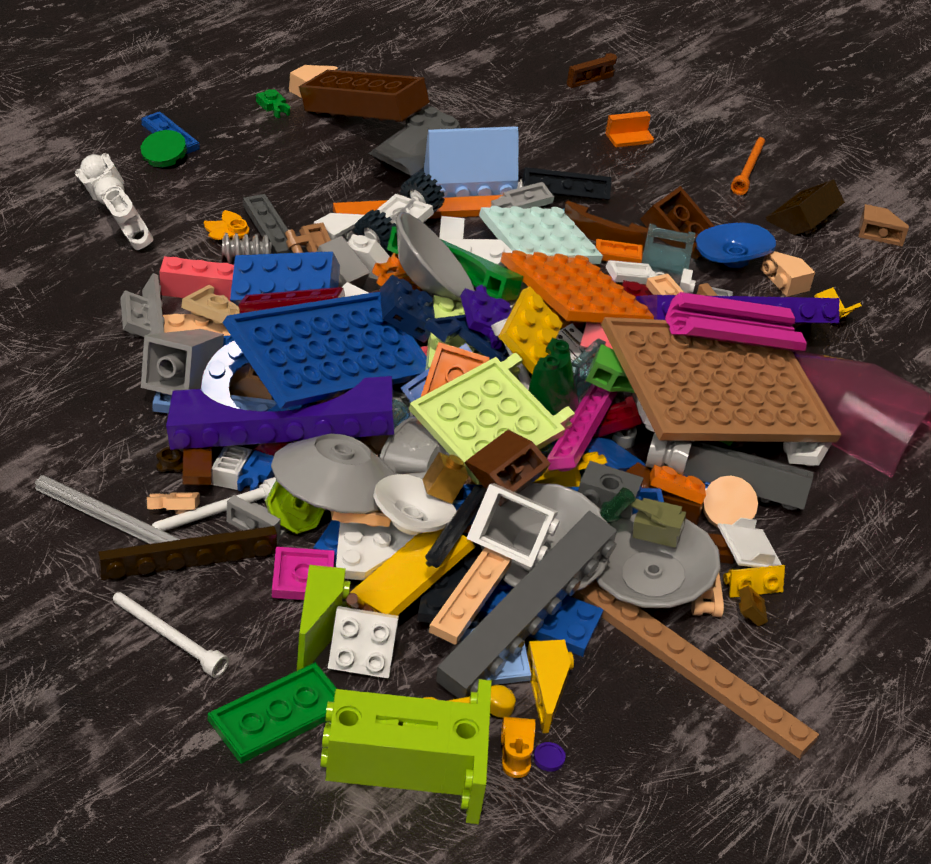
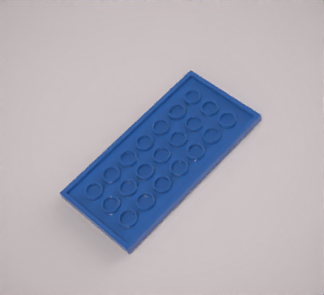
M380 291L227 315L222 322L280 409L339 397L353 389L364 378L392 376V384L395 385L409 382L426 370L427 356L415 339L382 319Z

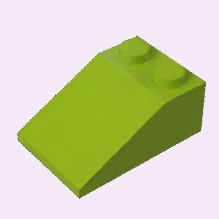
M309 565L299 631L297 671L312 664L332 641L337 607L348 608L347 602L343 601V599L347 598L350 591V581H345L346 568Z

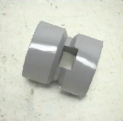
M654 433L645 467L653 468L654 465L660 467L668 466L673 468L678 474L683 475L692 442L659 440L656 433Z

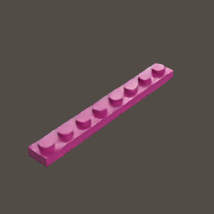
M591 384L574 412L575 416L570 419L572 427L565 430L564 436L558 439L547 457L551 463L548 470L558 469L561 472H565L577 466L618 391L609 392Z

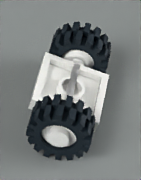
M425 172L415 173L401 185V195L395 194L375 211L373 209L366 213L355 223L356 228L354 232L358 233L357 235L376 240L386 253L389 252L387 247L392 227L396 226L398 212L409 213L422 222L426 221L434 212L442 207V203L445 201L442 198L445 196L444 192H440L442 189L441 185L437 186L436 183L438 181L436 179L431 180L432 176L429 174L426 176Z

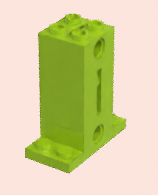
M479 679L477 692H471L469 703L336 689L334 702L328 701L326 721L331 722H326L322 740L323 748L320 767L326 768L325 781L462 795L461 809H466V823L479 824L487 780L492 681Z

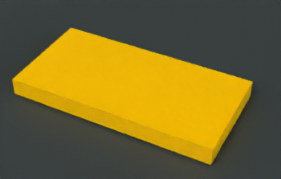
M445 528L415 535L350 593H355L364 603L371 606L378 613L398 616L473 550L475 546L471 540L461 535L440 567H428L425 555Z

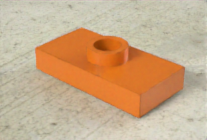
M596 239L595 246L603 255V261L642 262V245Z

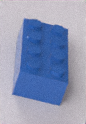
M333 251L235 255L230 301L238 306L245 295L336 288L339 286L340 264Z

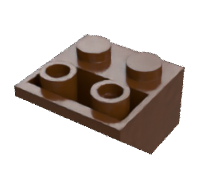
M510 430L502 433L465 461V465L486 490L489 484L495 483L517 494L541 477L551 464L532 441ZM501 496L498 505L500 507L503 506L509 499Z

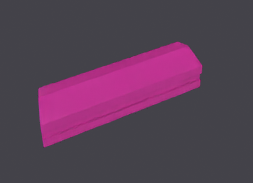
M680 292L672 299L665 317L667 324L670 326L669 330L674 335L796 352L806 351L807 343L802 332H795L794 327H792L793 323L795 324V317L791 308Z

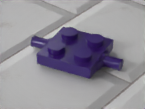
M479 285L476 287V291L465 288L460 297L469 329L488 336L491 347L499 349L502 346V342L498 336L494 335L491 325L509 317L511 313L510 304L504 299L490 297L486 286Z

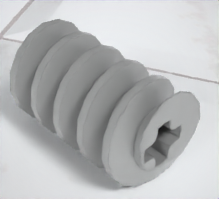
M225 233L222 239L221 262L226 257L228 263L232 264L235 255L271 254L272 241L269 242L267 235H264L262 241H259L257 234H254L252 241L249 240L248 234H244L243 239L240 240L238 233H235L233 239L230 240L228 233Z

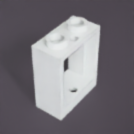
M495 483L489 484L466 539L532 568L547 553L548 547L544 546L548 535L554 536L560 522L559 519H556L558 511ZM501 496L546 516L530 555L485 535Z

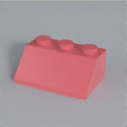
M164 256L160 269V295L185 298L203 287L211 285L214 287L215 295H224L230 301L234 265Z

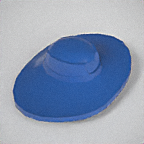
M728 223L708 228L699 233L696 238V246L702 256L711 261L723 263L730 268H742L749 264L750 259L774 252L776 240L768 230L759 225Z

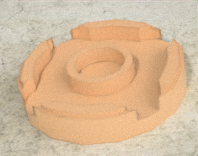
M723 476L711 482L706 489V497L703 501L705 516L717 528L718 523L732 525L740 518L753 519L758 507L757 495L752 486L742 478L735 476Z

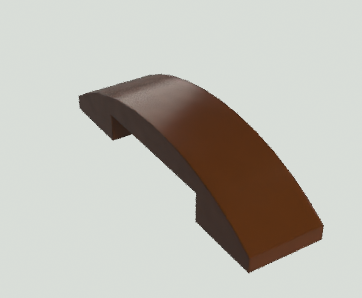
M567 200L564 214L574 221L575 225L588 239L595 242L596 239L637 244L643 246L642 251H648L653 230L634 223L626 227L588 213V207Z

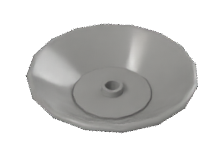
M398 212L396 217L398 258L410 279L428 294L461 301L460 295L465 288L475 291L466 271L442 240L416 217L409 213Z
M327 434L289 443L275 453L271 464L277 482L290 494L315 507L339 513L367 514L381 510L373 497L375 486L383 478L395 475L394 471L364 443L342 434Z
M531 483L518 493L558 511L556 519H559L560 522L554 536L548 535L544 546L548 547L547 553L589 510L607 523L601 509L585 495L562 485ZM509 500L501 507L497 505L485 535L530 555L546 516ZM603 556L600 559L595 572L589 577L585 575L577 590L584 589L603 573L609 557ZM512 559L511 566L502 579L508 585L515 587L535 566L531 568Z
M637 513L632 514L630 519L621 517L609 524L617 530L614 541L617 545L610 555L603 573L596 578V581L600 587L618 600L643 608H672L696 600L713 586L721 569L719 549L706 531L688 519H685V525L676 548L633 538V524Z

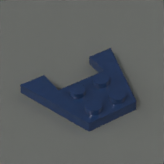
M465 314L428 319L424 328L444 343L459 335L469 346L476 348L484 356L490 357V360L497 357L502 362L509 357L502 340V346L499 349H495V347H491L488 336L469 329Z

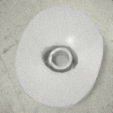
M406 474L390 475L380 480L374 489L373 497L377 506L398 530L406 534L418 535L441 530L447 526L457 512L451 503L427 494L423 480L415 476Z

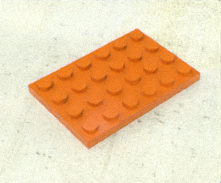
M514 250L512 253L502 252L500 262L509 270L524 276L523 282L539 294L566 321L602 323L605 317L654 319V315L648 310L646 305L639 303L634 295L623 290V286L612 281L611 276L600 271V267L593 265L589 262V258L576 255L575 258L567 257L563 254L547 256L541 252H534L532 255L518 250Z

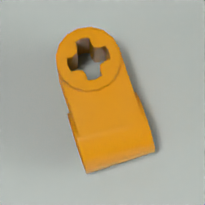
M503 717L501 745H503L502 768L505 774L510 777L522 778L530 772L535 738V719Z

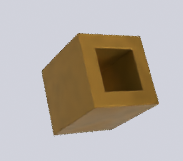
M439 452L422 480L427 494L452 504L469 476L462 459L452 454L447 456Z

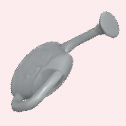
M414 416L404 420L394 429V435H390L386 440L379 458L394 471L395 475L406 474L423 479L439 452L447 456L450 454Z

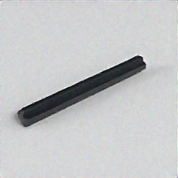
M474 486L425 555L428 567H440L479 510L487 491L484 486Z

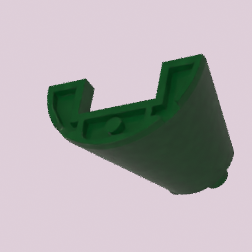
M552 337L545 351L549 355L545 358L540 357L534 367L528 391L554 416L567 406L575 412L579 406V399L569 344L564 340H557Z

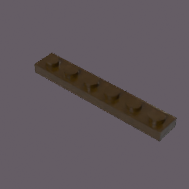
M275 526L98 551L101 580L117 579L274 555L277 546V532Z

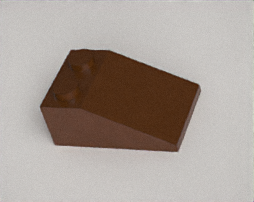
M681 186L655 203L640 218L648 229L653 230L652 234L656 238L695 260L702 256L696 246L698 234L714 227V224Z

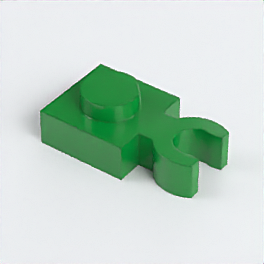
M269 89L256 94V102L266 112L273 111V115L276 118H280L281 112L287 116L290 115V106L286 104V99L275 89Z

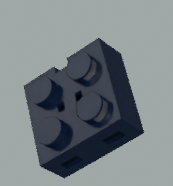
M391 275L380 288L382 319L424 343L431 334L424 326L428 319L435 318L433 298L425 291L413 290L408 281Z

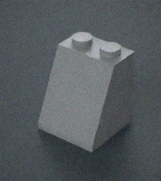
M204 329L145 335L141 388L172 395V391L201 389L205 368L215 353L223 347L224 334Z

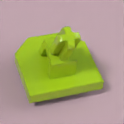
M277 480L265 500L268 513L281 519L280 525L296 534L316 528L325 511L323 508L315 507L293 496Z

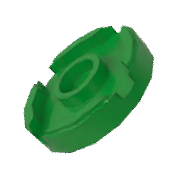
M173 130L157 131L149 135L141 145V154L144 161L149 162V165L153 167L172 166L176 164V160L182 159L187 152L185 138L181 133Z

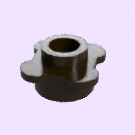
M165 447L157 453L156 458L159 460V463L156 465L158 471L180 472L183 470V452L179 449L170 450V447Z

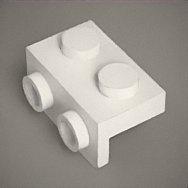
M784 442L783 449L787 453L789 464L814 466L821 463L833 442Z

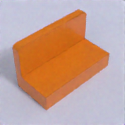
M648 111L609 115L605 134L614 147L651 144L654 142L653 136L648 131L651 115Z

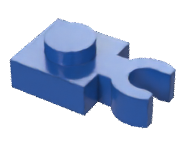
M255 450L242 468L243 475L237 481L238 491H242L247 485H251L250 491L257 489L260 482L263 483L264 480L272 478L274 473L271 464L274 456Z

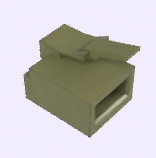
M634 498L631 507L637 509L638 512L633 524V538L676 548L686 519V512L682 511V506L643 498L642 501Z

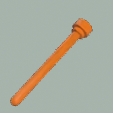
M763 137L757 139L741 175L736 176L732 181L731 190L737 195H744L750 187L748 178L765 144Z

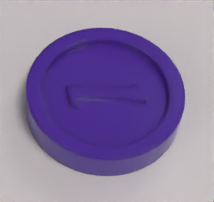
M552 742L539 744L533 756L535 764L540 769L548 772L561 769L566 758L562 747Z

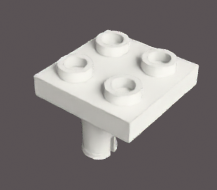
M338 606L328 669L389 678L399 616Z

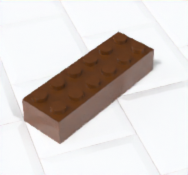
M327 69L299 86L305 111H312L315 114L330 113L332 116L341 114L346 115V117L360 116L363 119L378 118L380 121L389 119L395 120V122H403L408 119V116L421 111L422 107L430 103L424 77Z

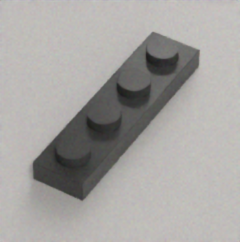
M261 194L244 197L243 207L262 237L267 235L269 242L272 241V253H293L286 244L285 232L288 229L267 196Z

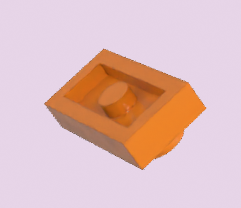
M653 466L650 472L651 486L661 488L664 491L702 505L706 497L705 484L699 478L680 475L668 466Z

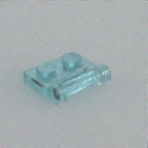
M649 224L641 263L649 264L654 269L682 274L683 269L689 268L696 233L688 232L687 234L657 228L656 225ZM654 237L685 242L686 246L685 249L657 244L653 243Z

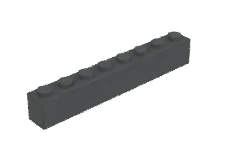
M589 510L437 667L436 682L459 699L470 697L471 692H477L479 679L487 680L491 675H498L505 666V660L511 654L515 656L524 646V640L530 634L535 635L541 629L544 623L543 620L549 614L554 615L559 610L562 600L566 595L572 596L579 588L585 575L589 577L595 572L600 559L603 556L607 558L612 554L617 545L614 542L617 530Z

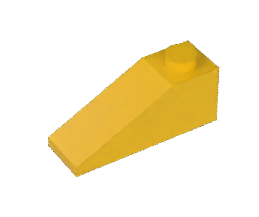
M565 640L529 641L527 657L531 671L530 683L542 733H549L567 683L569 670H573L574 667L573 654L568 652Z

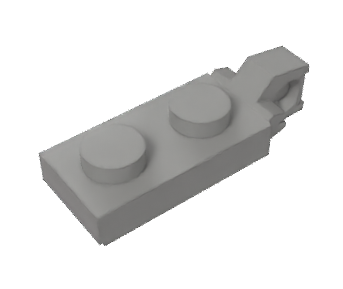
M540 182L503 192V196L491 201V206H499L501 208L518 206L522 209L540 207L553 203L554 196L545 184Z

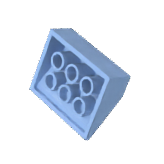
M518 127L428 130L424 163L425 175H431V180L436 179L438 181L436 185H441L442 189L440 192H444L445 195L442 198L503 195V192L517 189Z

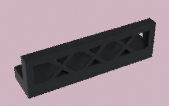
M528 167L518 171V179L522 178V187L543 182L552 195L610 200L612 177Z

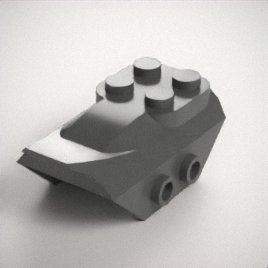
M428 106L410 116L406 120L403 129L368 154L381 164L388 163L413 176L417 172H424L428 130L461 129L458 120L453 116L447 115L435 107Z

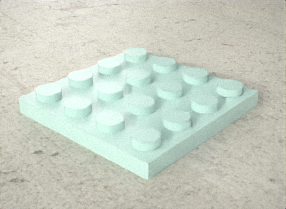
M491 206L490 208L481 207L480 218L497 239L502 240L512 251L518 250L532 255L534 252H541L547 256L563 254L575 258L576 255H581L589 258V262L592 264L601 263L603 255L575 225L574 221L564 214V210L561 208L542 209L540 207L522 209L518 206H512L511 208Z

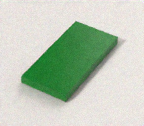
M314 662L209 712L208 722L239 763L242 764L327 722L328 701L334 702L337 688Z

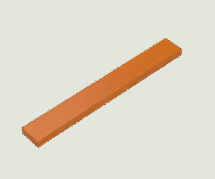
M503 195L446 197L442 207L428 219L441 218V216L476 217L479 216L481 207L490 208L491 201ZM388 200L333 203V212L365 215L370 210L374 209L375 211Z

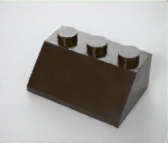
M832 179L799 191L765 218L771 224L793 235L802 232L804 235L815 231L817 229L816 226L828 221L827 217L838 213V208L845 201L835 180Z

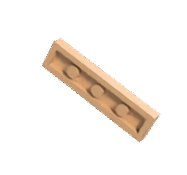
M485 547L431 622L429 633L456 645L510 568L512 559Z

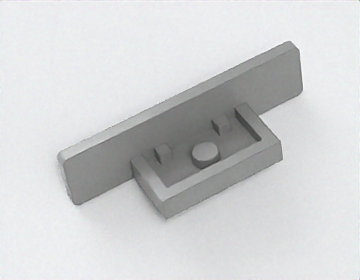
M153 273L142 290L143 297L128 291H124L121 296L123 330L130 334L144 337L148 334L164 333L163 302L160 298L161 285H159L157 274Z

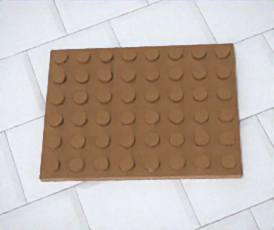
M605 317L601 323L659 440L837 442L841 437L840 431L792 351L671 334L670 326L666 320Z

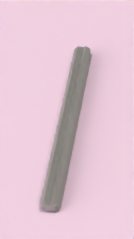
M41 475L35 481V489L149 544L180 540L165 531L50 477Z

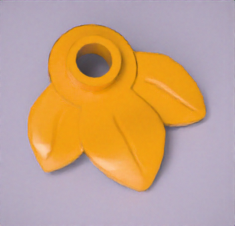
M224 210L221 221H204L205 229L210 232L208 236L216 240H222L225 233H228L229 238H233L234 234L238 233L239 239H242L244 234H249L247 222L240 215L231 211Z

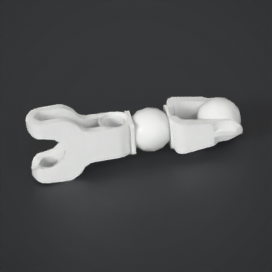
M92 154L83 159L80 169L75 171V175L84 184L93 200H98L107 206L135 250H140L153 241V236L131 200L125 194L124 180L111 161L109 154ZM144 232V236L141 239H134L137 233Z

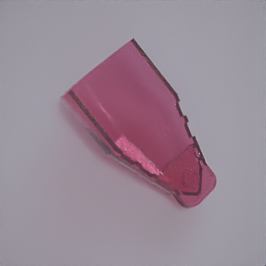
M794 351L793 354L841 433L839 440L833 442L832 445L892 478L907 445L920 424L924 423L931 427V392L878 364Z

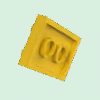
M529 286L522 290L498 337L513 354L517 353L523 359L522 364L533 374L534 367L540 357L545 358L548 356V353L545 352L546 347L552 337L556 339L563 323L544 303L541 296Z

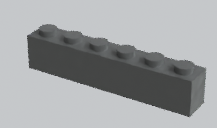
M688 441L692 442L683 475L697 477L703 483L706 481L711 483L723 476L739 477L752 486L756 492L757 500L765 503H770L771 501L782 503L784 508L790 510H797L798 508L804 510L813 480V472L703 441Z

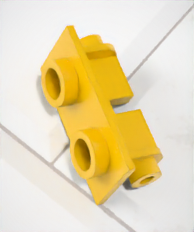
M785 565L729 570L728 573L723 575L724 583L730 585L729 597H740L739 590L748 585L757 594L783 592Z

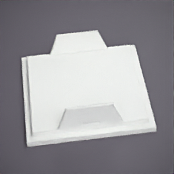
M740 518L732 525L717 524L738 565L755 568L782 565L763 529L755 528L757 520Z

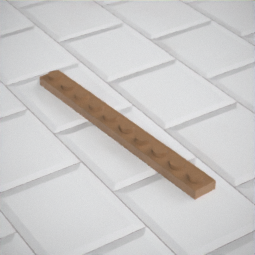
M596 579L587 587L577 590L572 595L575 599L602 608L604 610L602 615L604 620L800 759L817 742L819 734L638 606L615 598L600 587Z

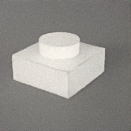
M683 269L679 287L684 293L693 294L695 280H691L693 270Z

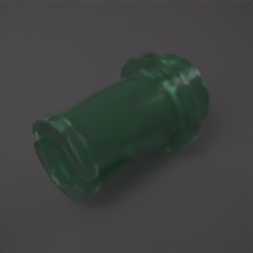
M623 487L609 502L606 501L601 505L600 514L602 518L610 523L618 521L621 518V513L636 500L634 494L628 488Z

